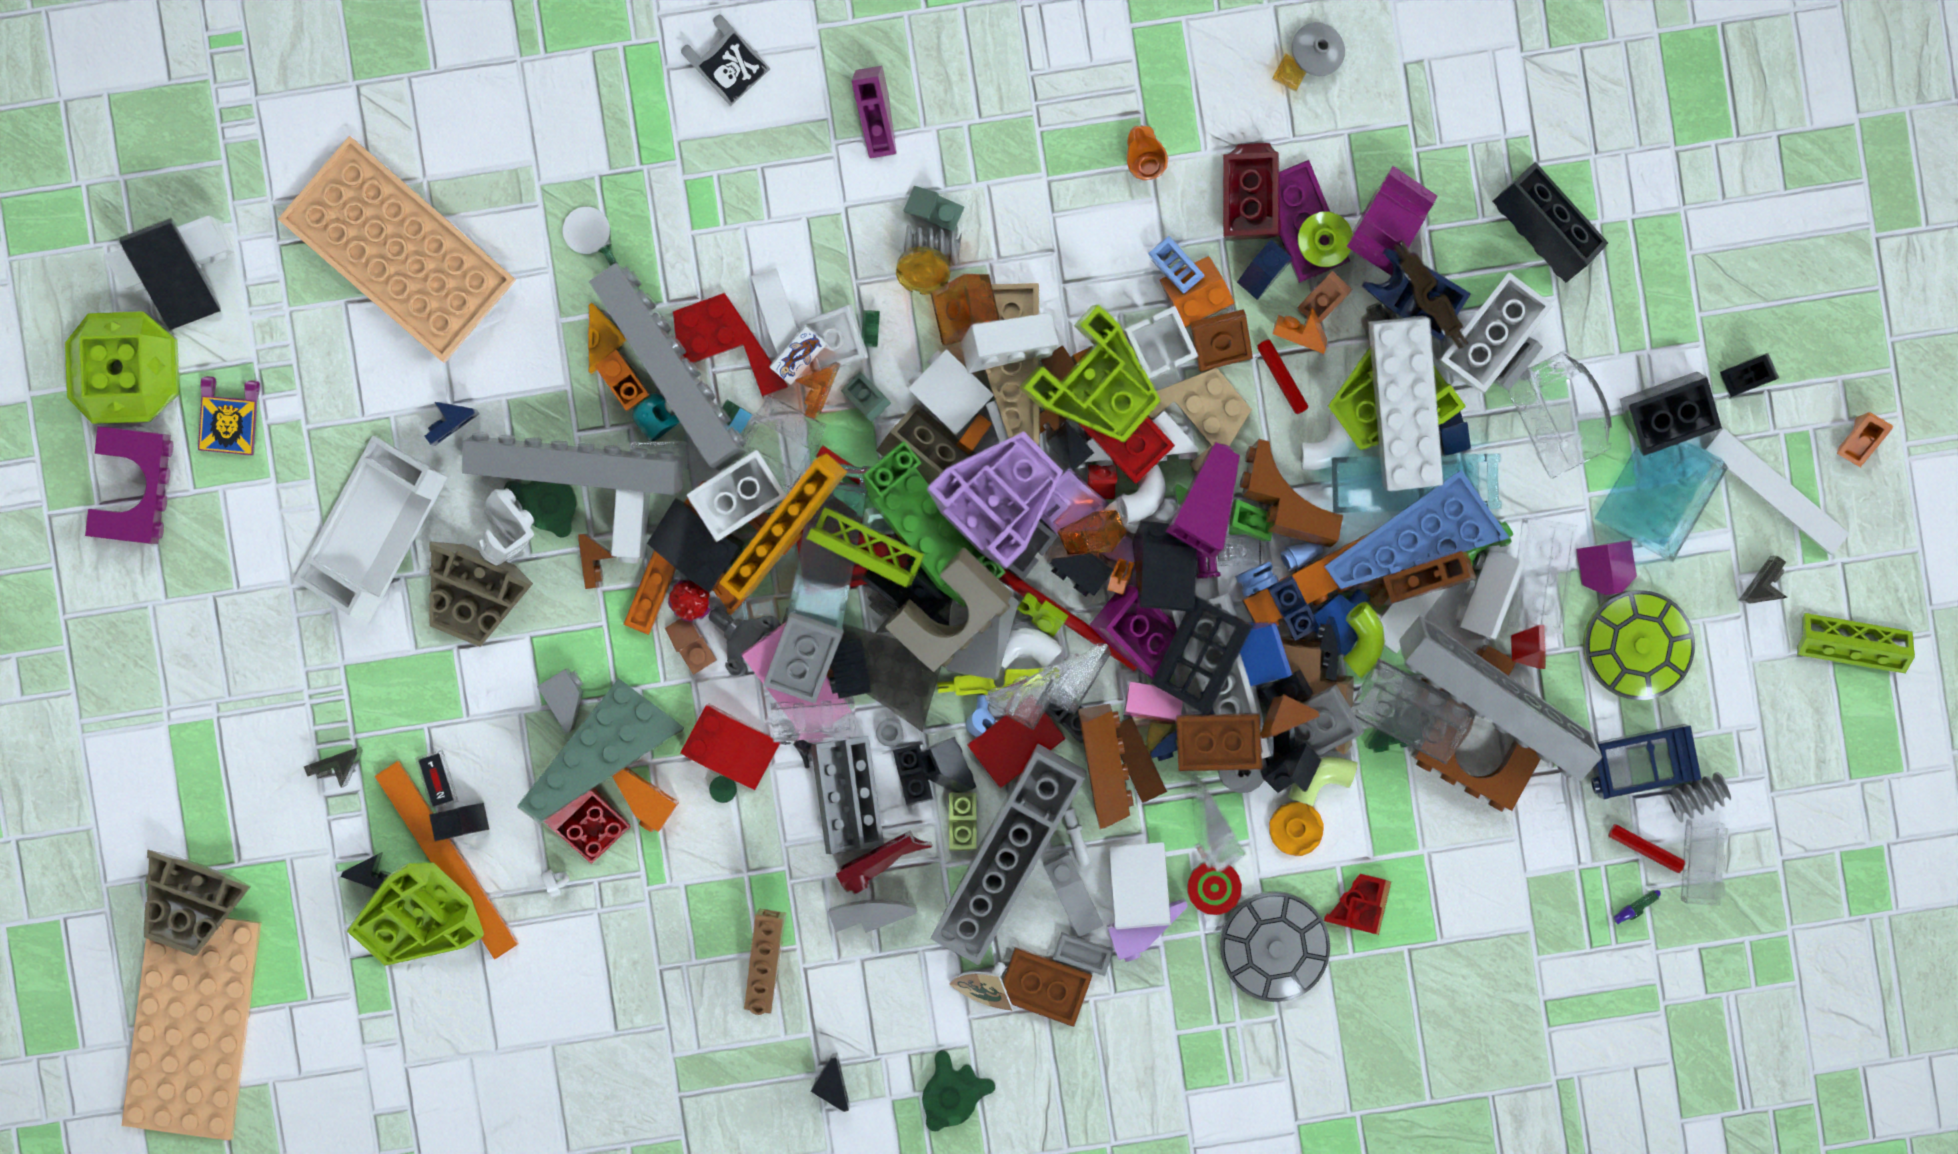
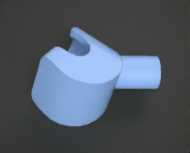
M986 695L977 696V710L971 713L966 720V728L974 737H979L986 731L982 723L989 727L996 722L988 711V696Z

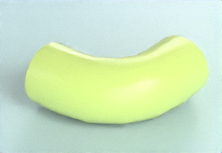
M1323 757L1308 790L1304 792L1293 783L1288 798L1314 806L1318 792L1324 785L1331 783L1350 788L1358 763L1341 757Z

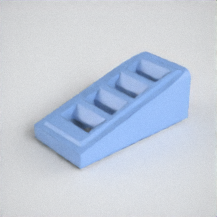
M1170 236L1148 253L1150 260L1183 294L1205 277L1201 270ZM1172 251L1174 254L1163 262L1161 259ZM1179 258L1180 261L1169 269L1168 266ZM1183 265L1187 266L1178 276H1175L1174 273ZM1192 271L1195 275L1183 284L1180 280Z

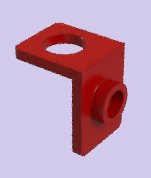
M1088 465V485L1104 499H1114L1115 483H1117L1116 465Z

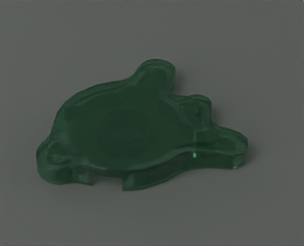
M508 481L505 484L504 489L507 488L514 494L516 500L521 504L522 510H527L534 519L533 526L541 530L553 532L560 538H565L571 534L573 516L578 504L576 494L570 484L531 481L527 485L517 481Z
M945 1050L937 1051L935 1054V1072L927 1081L922 1096L923 1107L927 1116V1128L937 1132L944 1127L956 1126L965 1122L974 1112L978 1101L995 1091V1082L990 1078H978L969 1064H964L959 1070H955L950 1054Z

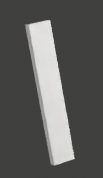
M1721 428L1704 448L1715 460L1829 555H1833L1850 534L1724 428Z

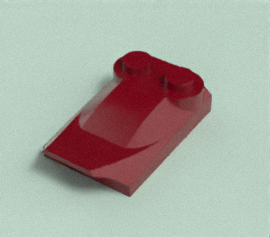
M1270 143L1238 144L1231 153L1223 154V236L1228 239L1238 240L1268 239L1280 236L1282 223L1280 219L1279 152L1275 151Z
M911 830L884 843V845L878 846L838 867L835 874L846 892L852 890L853 894H857L868 888V881L888 869L901 855L932 848L933 844L931 841L916 838Z

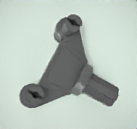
M715 607L708 616L709 620L724 632V638L727 640V663H725V668L733 676H744V672H748L741 653L757 643L766 632L771 633L781 626L779 620L770 615L742 621L740 618L735 620L720 607Z

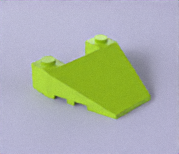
M1099 304L1092 305L1074 325L1094 345L1063 380L1059 382L1044 367H1036L1019 386V389L1039 407L1125 442L1159 404L1161 399L1145 370L1142 369L1135 356L1136 353L1123 334L1120 324Z

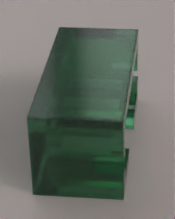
M863 310L862 338L865 347L878 348L880 311Z

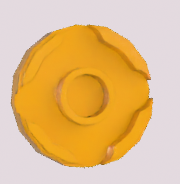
M1290 801L1281 805L1273 812L1269 821V834L1273 844L1281 852L1294 856H1303L1317 848L1322 840L1324 823L1321 815L1313 806L1299 801Z

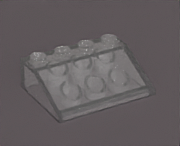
M1194 773L1190 776L1195 838L1198 841L1194 847L1207 867L1211 868L1214 866L1217 872L1247 854L1206 785Z

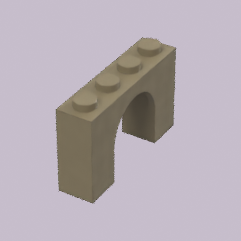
M965 548L960 550L944 566L940 577L964 599L969 612V618L965 622L953 626L939 624L908 599L891 615L885 626L890 633L933 672L941 665L945 668L954 659V653L958 649L963 651L973 641L972 636L975 633L979 632L982 634L991 625L992 622L990 620L995 615L998 617L1002 616L1010 607L1008 601L1012 592Z

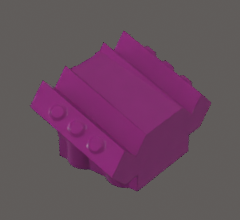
M1392 166L1353 229V234L1347 247L1392 276V263L1382 253L1383 250L1389 248L1396 251L1393 245L1395 243L1398 244L1397 242L1400 240L1404 241L1407 248L1410 247L1428 212L1434 205L1437 195Z

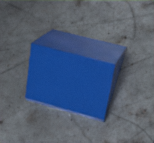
M1248 622L1253 625V628L1240 655L1250 686L1291 676L1292 672L1276 623Z

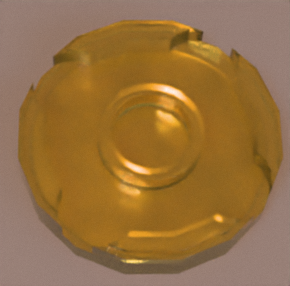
M923 246L910 248L903 252L897 260L896 277L899 283L908 291L913 292L915 290L919 291L922 295L938 293L948 284L951 265L948 258L934 248Z

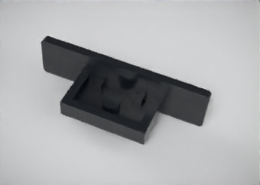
M909 562L903 569L910 572L913 565ZM868 568L866 569L862 580L870 588L886 598L893 606L899 609L910 599L932 620L949 626V621L938 612L950 602L951 597L938 589L933 581L919 569L912 584L907 587Z

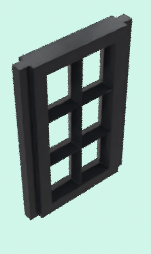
M1195 595V609L1193 612L1185 613L1151 684L1209 715L1253 625ZM1204 611L1217 618L1207 638L1194 631ZM1221 621L1235 627L1226 647L1212 641ZM1191 636L1204 643L1195 664L1181 657ZM1209 646L1222 653L1213 673L1200 667ZM1178 662L1192 669L1183 688L1169 682ZM1196 672L1209 678L1200 698L1187 692Z

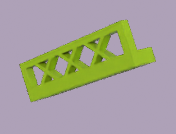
M824 507L816 527L811 528L807 539L905 587L912 584L925 554L828 507ZM828 515L838 519L842 531L832 534L822 529ZM844 523H846V524H848V525H850V526H852V527L846 529ZM854 529L862 531L866 543L859 546L852 544L847 532ZM843 534L844 539L838 537L837 535ZM869 535L876 539L871 541ZM879 541L887 543L891 555L883 558L877 556L872 544ZM868 546L869 551L862 549V547ZM893 547H895V548H897V549H899V550H901V551L898 552V553H895V550H894ZM907 553L916 558L910 572L900 567L897 559L898 555ZM892 558L894 564L887 561V559Z
M1804 613L1802 617L1803 636L1797 645V655L1906 674L1915 658L1913 631ZM1811 624L1820 625L1825 631H1812ZM1845 629L1850 634H1852V636H1843L1837 630ZM1864 634H1873L1879 641H1870ZM1891 639L1905 640V647L1898 646Z

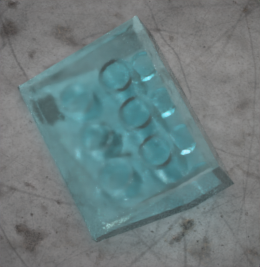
M1687 441L1645 456L1641 454L1638 446H1636L1595 519L1647 550L1674 562L1727 471L1728 466L1722 458Z

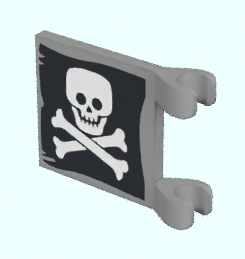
M718 14L713 19V23L725 36L702 57L688 44L681 49V53L720 96L732 106L771 68L736 32L721 14Z

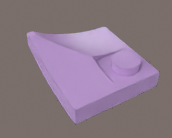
M1069 467L1062 473L1041 519L1069 545L1108 506L1109 502L1094 491Z

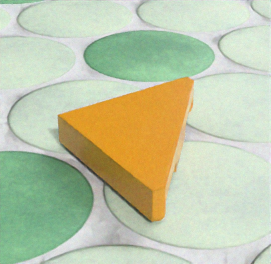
M591 302L589 304L588 371L593 375L597 371L595 365L618 350L627 339Z

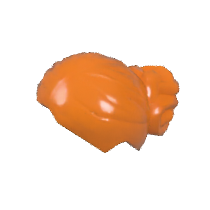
M1143 125L1133 127L1127 140L1129 146L1127 151L1129 171L1137 179L1144 181L1156 179L1167 168V152L1156 139L1154 130L1151 127Z

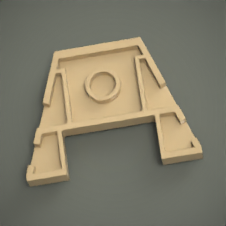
M1214 368L1156 391L1161 401L1148 416L1154 419L1173 402L1177 404L1210 444L1209 448L1189 463L1197 473L1206 453L1215 442L1228 446L1231 445L1252 409L1218 368Z

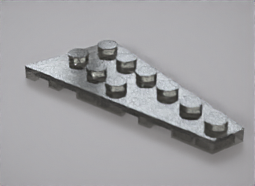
M789 607L786 608L782 624L787 622L790 612L842 629L843 633L840 642L862 637L872 692L866 694L923 732L941 666L933 672L896 638Z

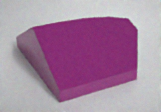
M1631 540L1576 549L1581 584L1584 587L1603 595L1622 593L1637 577Z

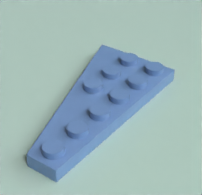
M1459 470L1445 480L1443 485L1432 489L1324 567L1339 589H1343L1459 551H1468L1510 537L1463 471Z

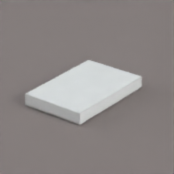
M1164 842L1109 847L1116 930L1171 925Z

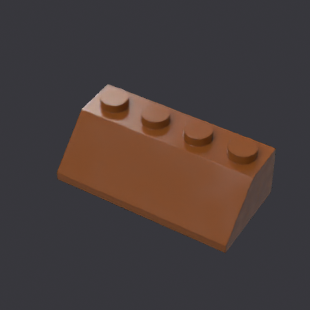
M1111 704L1078 709L1099 829L1107 828L1129 817V807L1134 806L1131 790H1126L1124 782L1129 780L1127 764H1121L1120 754H1125L1122 737L1117 738L1116 728L1121 727L1118 711H1112Z

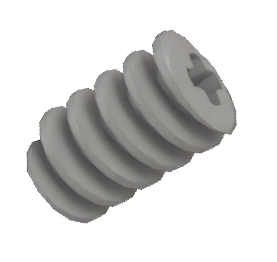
M907 225L904 253L917 248H927L940 253L946 261L950 257L952 265H957L960 254L961 235L959 239H956L954 230H951L946 238L944 230L940 229L937 236H934L932 228H929L926 235H923L921 227H918L915 234H912L911 226Z
M1715 772L1712 779L1709 776H1704L1702 783L1699 780L1693 781L1692 787L1689 784H1683L1682 792L1675 787L1672 788L1671 795L1668 793L1670 806L1680 823L1684 822L1683 813H1686L1693 819L1694 809H1697L1701 815H1704L1705 805L1711 811H1714V802L1717 801L1721 807H1725L1724 798L1727 797L1730 801L1732 799L1726 781L1719 772Z

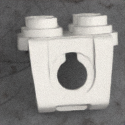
M507 488L504 490L495 489L491 492L485 501L486 510L484 513L512 545L504 549L489 530L484 533L486 543L482 539L477 543L482 557L496 566L522 552L527 542L534 536V532L531 529L534 523L532 515L527 510L519 511L514 506L516 498Z

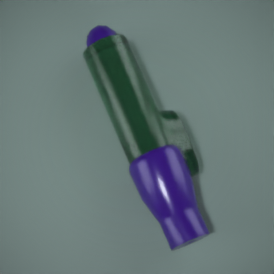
M1652 890L1632 904L1627 905L1613 917L1616 924L1618 925L1628 919L1634 920L1644 913L1643 909L1659 899L1661 891Z

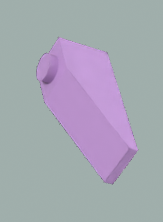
M1184 898L1169 903L1171 924L1188 907ZM1115 923L1107 925L1118 959H1125V962H1129L1141 957L1140 953L1146 951L1170 925L1116 930Z

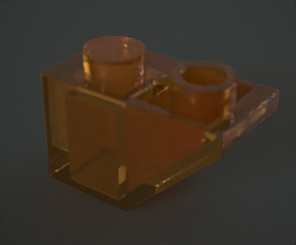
M1117 510L1094 511L1059 529L1057 533L1067 554L1112 552L1126 535L1127 531Z

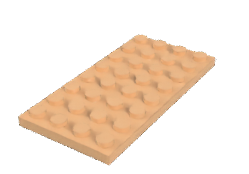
M348 136L278 218L280 222L443 363H446L516 281L511 274L351 136Z
M226 918L197 956L146 938L121 1126L229 1141L233 1139L261 922Z

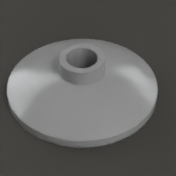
M1309 23L1300 28L1295 34L1292 41V55L1297 65L1306 73L1313 76H1327L1335 72L1343 63L1345 46L1339 33L1331 26L1324 23ZM1318 42L1325 46V50L1318 47Z

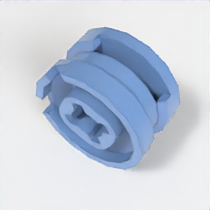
M1270 561L1235 576L1237 582L1242 584L1243 589L1241 591L1243 596L1251 595L1279 582L1277 575H1273L1271 571L1273 566Z

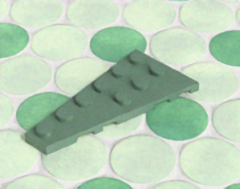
M618 678L520 801L517 808L540 824L565 808L575 799L591 791L598 784L608 780L637 761L641 756L663 744L667 739L683 731L684 727Z

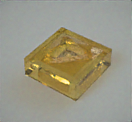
M1285 53L1272 80L1296 92L1306 72L1297 65L1292 56Z

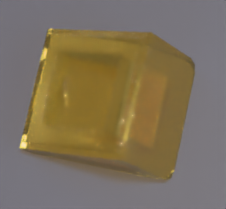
M1149 722L1146 741L1148 750H1153L1171 728V723Z

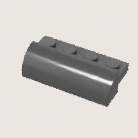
M869 736L831 740L811 745L826 854L862 850L884 845Z

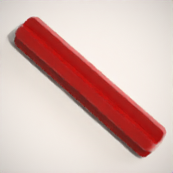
M1266 339L1259 343L1257 349L1294 413L1300 414L1309 408L1307 402L1271 340Z
M1614 824L1609 831L1608 836L1676 873H1680L1685 866V860L1617 824Z

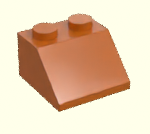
M1209 256L1194 263L1205 277L1184 294L1167 277L1159 279L1171 306H1176L1185 328L1189 327L1191 322L1210 317L1235 303L1223 277ZM1187 266L1174 273L1175 276H1178ZM1191 271L1180 281L1184 284L1195 274Z

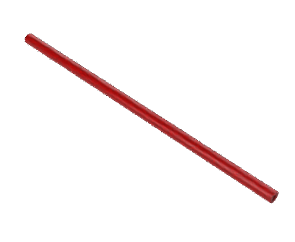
M824 445L816 454L817 458L828 454L847 471L845 477L867 491L862 477L864 472ZM1002 567L1005 573L998 578L999 581L1023 597L1029 592L1042 605L1045 601H1048L1068 615L1064 625L1132 671L1136 670V666L1108 645L1089 624Z

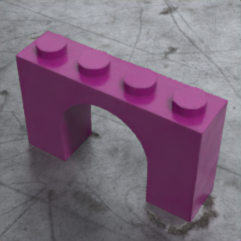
M97 426L94 454L124 457L134 461L145 475L146 491L140 503L128 511L117 512L88 509L85 536L147 544L159 543V539H162L164 533V524L161 523L162 512L167 507V496L164 495L165 484H168L170 480V469L167 468L168 457L172 456L174 447L173 441H170L171 435Z

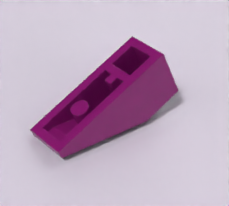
M883 66L855 70L851 82L869 159L895 155L897 150Z

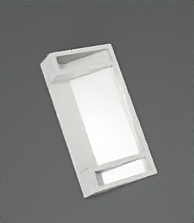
M372 436L294 580L346 614L370 622L448 477L383 440Z

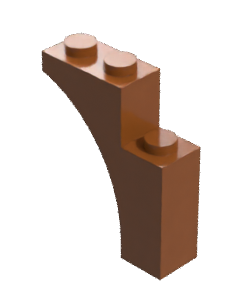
M1258 439L1253 446H1249L1245 456V462H1248L1247 472H1243L1240 481V488H1243L1242 498L1272 505L1269 507L1266 516V522H1270L1268 532L1329 548L1334 546L1339 541L1343 515L1317 507L1297 494L1277 469L1269 441Z

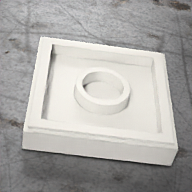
M847 305L800 322L801 328L807 325L827 342V345L812 360L816 374L868 358L852 305Z

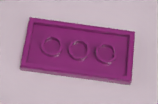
M1309 160L1280 171V219L1282 223L1280 238L1285 251L1294 258L1291 265L1298 282L1301 283L1351 262L1349 256H1347L1341 263L1335 266L1319 267L1303 257L1298 246L1300 227L1313 214L1330 212ZM1323 235L1320 237L1319 241L1322 245L1329 244L1327 236Z

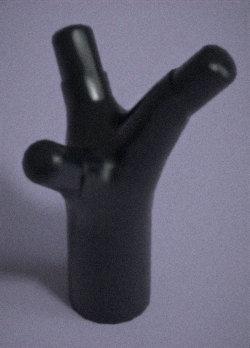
M789 727L783 735L797 749L803 759L804 767L808 769L810 768L808 750L811 749L813 743L805 741Z

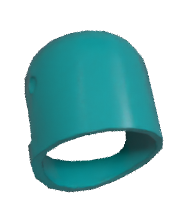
M658 393L649 394V396L636 404L632 411L635 424L650 442L656 441L678 423H681L676 414L671 415L665 407L667 401L663 395Z

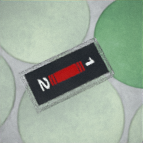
M443 749L415 757L430 809L433 810L459 802Z

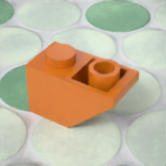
M618 350L595 365L599 374L626 411L649 396L635 371Z

